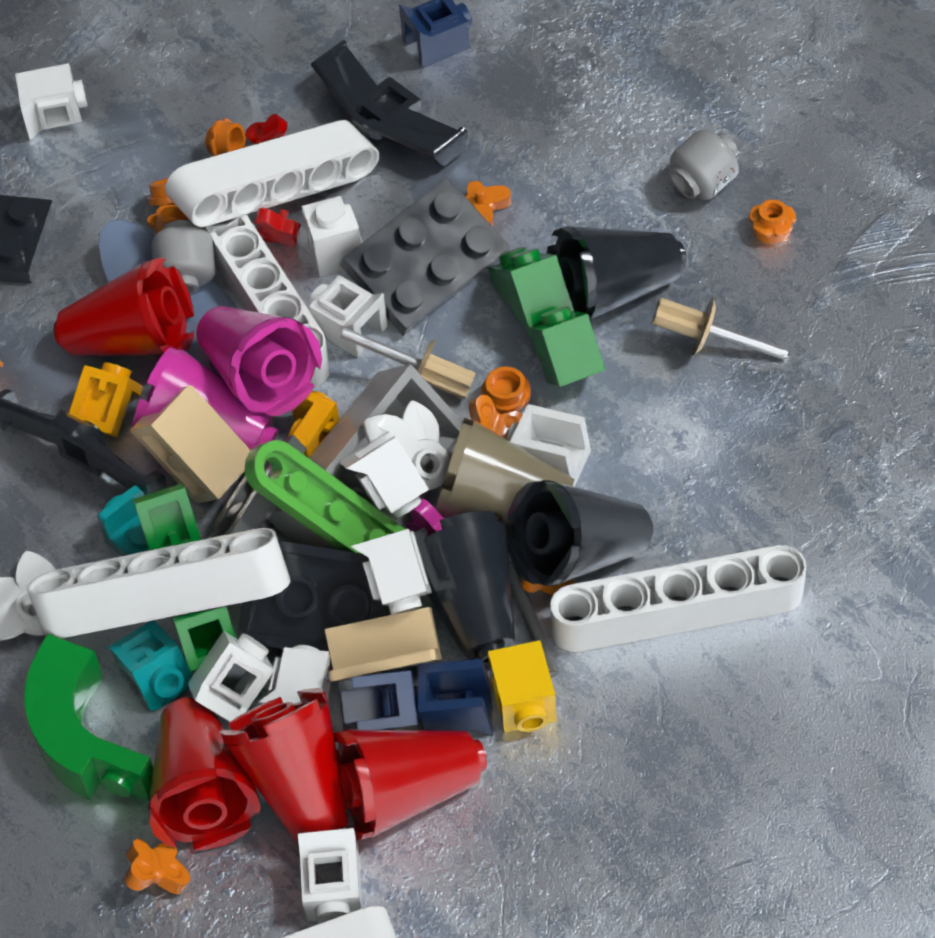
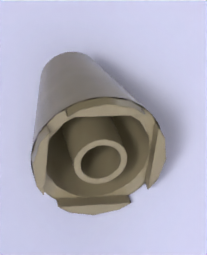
M464 417L436 509L443 518L467 512L491 511L494 512L496 520L501 516L506 524H514L515 521L507 522L508 511L516 493L526 483L551 480L573 486L574 478L475 420Z

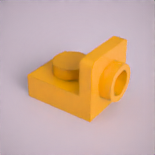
M103 362L101 370L84 365L69 413L81 420L93 423L103 434L117 438L131 394L140 396L143 386L130 378L131 370L119 365Z
M312 391L303 402L292 410L295 423L290 430L289 436L294 435L304 445L306 451L303 455L309 458L340 420L337 403L324 393Z

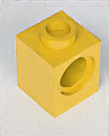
M541 640L488 651L490 680L504 733L515 730L522 732L536 731L547 723L556 722V695Z

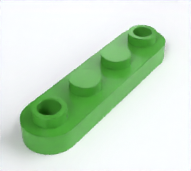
M273 440L258 444L250 450L246 457L245 475L251 487L338 550L360 553L350 546L406 530L284 441ZM265 461H268L272 466L271 477H268L265 473Z

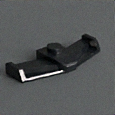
M344 39L310 64L346 111L347 121L363 136L376 140L390 139L429 156L436 163L443 166L451 162L469 146V134L465 128L460 127L457 130L420 114L422 112L421 99L392 77H387L377 85L349 50Z
M4 389L0 392V428L3 431L10 426L56 444L60 456L98 477L104 472L128 490L133 486H137L143 491L144 495H148L168 488L165 476L159 471L155 470L143 477L107 448L103 432L93 423L81 420L63 409L56 415L40 413L19 405L14 391Z

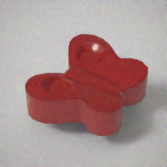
M272 114L266 122L251 124L247 128L245 136L252 143L259 144L286 136L285 132L288 124L279 115Z
M259 208L254 220L256 224L255 229L263 241L280 243L291 248L296 247L301 224L295 220L287 219L289 212L284 209H280L279 214L267 208Z

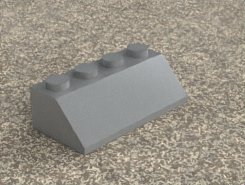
M411 364L379 371L309 459L373 505L355 476L359 472L346 469L339 463L369 443L363 428V421L365 419L384 414L402 418L407 404L412 400L416 401L430 410L439 425V444L445 448L450 460L463 422ZM424 455L421 458L420 465L424 472L430 474L433 471L434 464L430 457ZM432 490L424 492L419 498L425 499ZM278 506L268 518L289 542L338 550ZM386 508L380 510L402 527L412 517L410 512L400 517H394L393 513L391 514Z

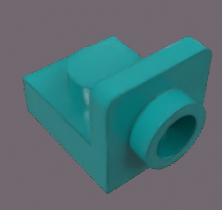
M133 486L124 494L112 498L97 516L105 543L119 556L149 551L133 499L144 496L143 491L137 486Z
M154 620L149 621L108 646L116 663L136 684L150 710L155 711L190 690L188 682L193 675L179 646Z

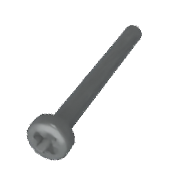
M509 554L512 590L532 640H541L550 677H556L559 674V670L528 592L521 586L522 577L514 568Z

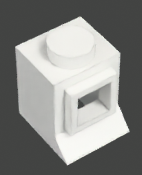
M69 63L15 73L21 112L30 141L42 129L82 122L80 108L88 107L83 81L73 80Z
M341 196L303 205L302 211L309 248L314 249L319 277L344 271L340 266L342 258L363 243L351 205H344Z
M340 275L329 286L326 284L319 285L310 297L309 311L323 331L325 339L357 358L364 352V349L359 345L340 338L344 327L361 334V327L365 323L381 333L388 327L384 293L373 295Z
M531 404L527 405L520 421L512 424L507 440L574 478V487L591 453L584 417Z
M389 431L339 462L346 469L359 472L355 476L373 505L379 510L386 508L391 514L393 513L394 517H400L416 508L421 503L419 496L429 490L397 437H392Z
M409 529L350 546L369 557L370 561L364 562L363 565L373 599L381 600L382 605L389 606L391 615L422 606L420 596L432 593L413 531L410 532Z
M223 631L188 682L195 701L230 722L247 712L274 672L273 666L266 657L269 650L260 642L244 633L241 634L239 639H236ZM236 663L247 671L232 691L222 685L221 682L233 664Z
M298 645L293 648L284 647L282 658L275 657L269 694L258 702V706L278 697L282 698L283 703L300 702L297 691L310 688L323 689L329 703L333 682H330L328 671L332 670L329 651H320L308 645Z
M354 828L298 833L302 903L307 922H318L321 924L363 909L360 859ZM342 862L343 882L316 884L315 864Z

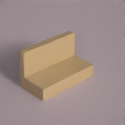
M191 385L183 387L159 413L142 417L130 430L178 484H184L187 494L196 503L220 499L245 471V460L250 449Z
M431 607L325 629L333 670L328 671L330 682L442 660Z

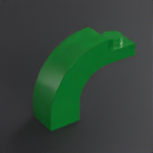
M183 483L133 499L149 551L201 540ZM226 606L171 617L190 672L199 668L223 631L236 638Z
M47 634L31 662L24 691V704L28 724L44 762L62 784L86 799H92L101 783L104 788L115 795L129 797L130 794L149 800L154 768L151 758L98 738L83 727V717L87 705L103 679L95 651Z

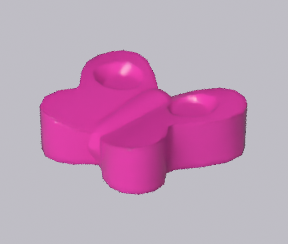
M421 498V503L410 511L412 518L406 524V529L415 533L425 527L426 534L429 536L442 530L440 520L444 518L432 504Z

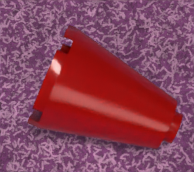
M161 257L143 262L61 309L53 327L56 342L72 356L163 355L169 347H175L184 351L189 350L194 340L195 331L186 333V319L194 317V310L188 288L180 272L175 267L165 268L162 263L166 259Z
M321 688L297 691L300 702L283 703L281 697L270 700L229 722L231 730L222 729L220 732L226 747L298 845V833L343 829L348 823L329 703L325 691Z
M191 697L181 698L172 702L161 713L148 805V818L154 836L165 845L177 848L176 841L193 843L194 851H206L228 845L244 836L251 828L250 819L255 812L259 815L261 806L255 785L224 744L220 734L224 728L216 713Z
M345 729L334 733V740L339 743L336 752L346 811L350 810L355 823L345 827L346 829L354 828L356 841L370 839L477 785L480 781L481 772L486 771L487 759L482 743L478 739L473 740L467 731Z

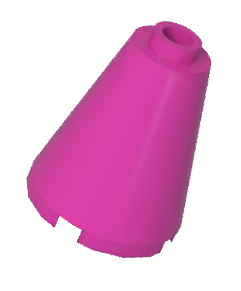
M218 306L207 311L198 323L196 336L200 347L237 401L246 409L254 413L279 416L295 409L310 395L315 386L310 381L314 375L315 368L321 369L322 354L318 339L311 329L301 322L287 317Z
M169 347L164 352L151 372L147 381L148 384L152 385L146 401L143 399L139 400L132 422L133 428L142 417L159 413L183 387L191 385L250 450L258 444L276 440L278 429L271 427L273 416H269L266 413H254L243 407L222 378L184 350H179L175 347Z

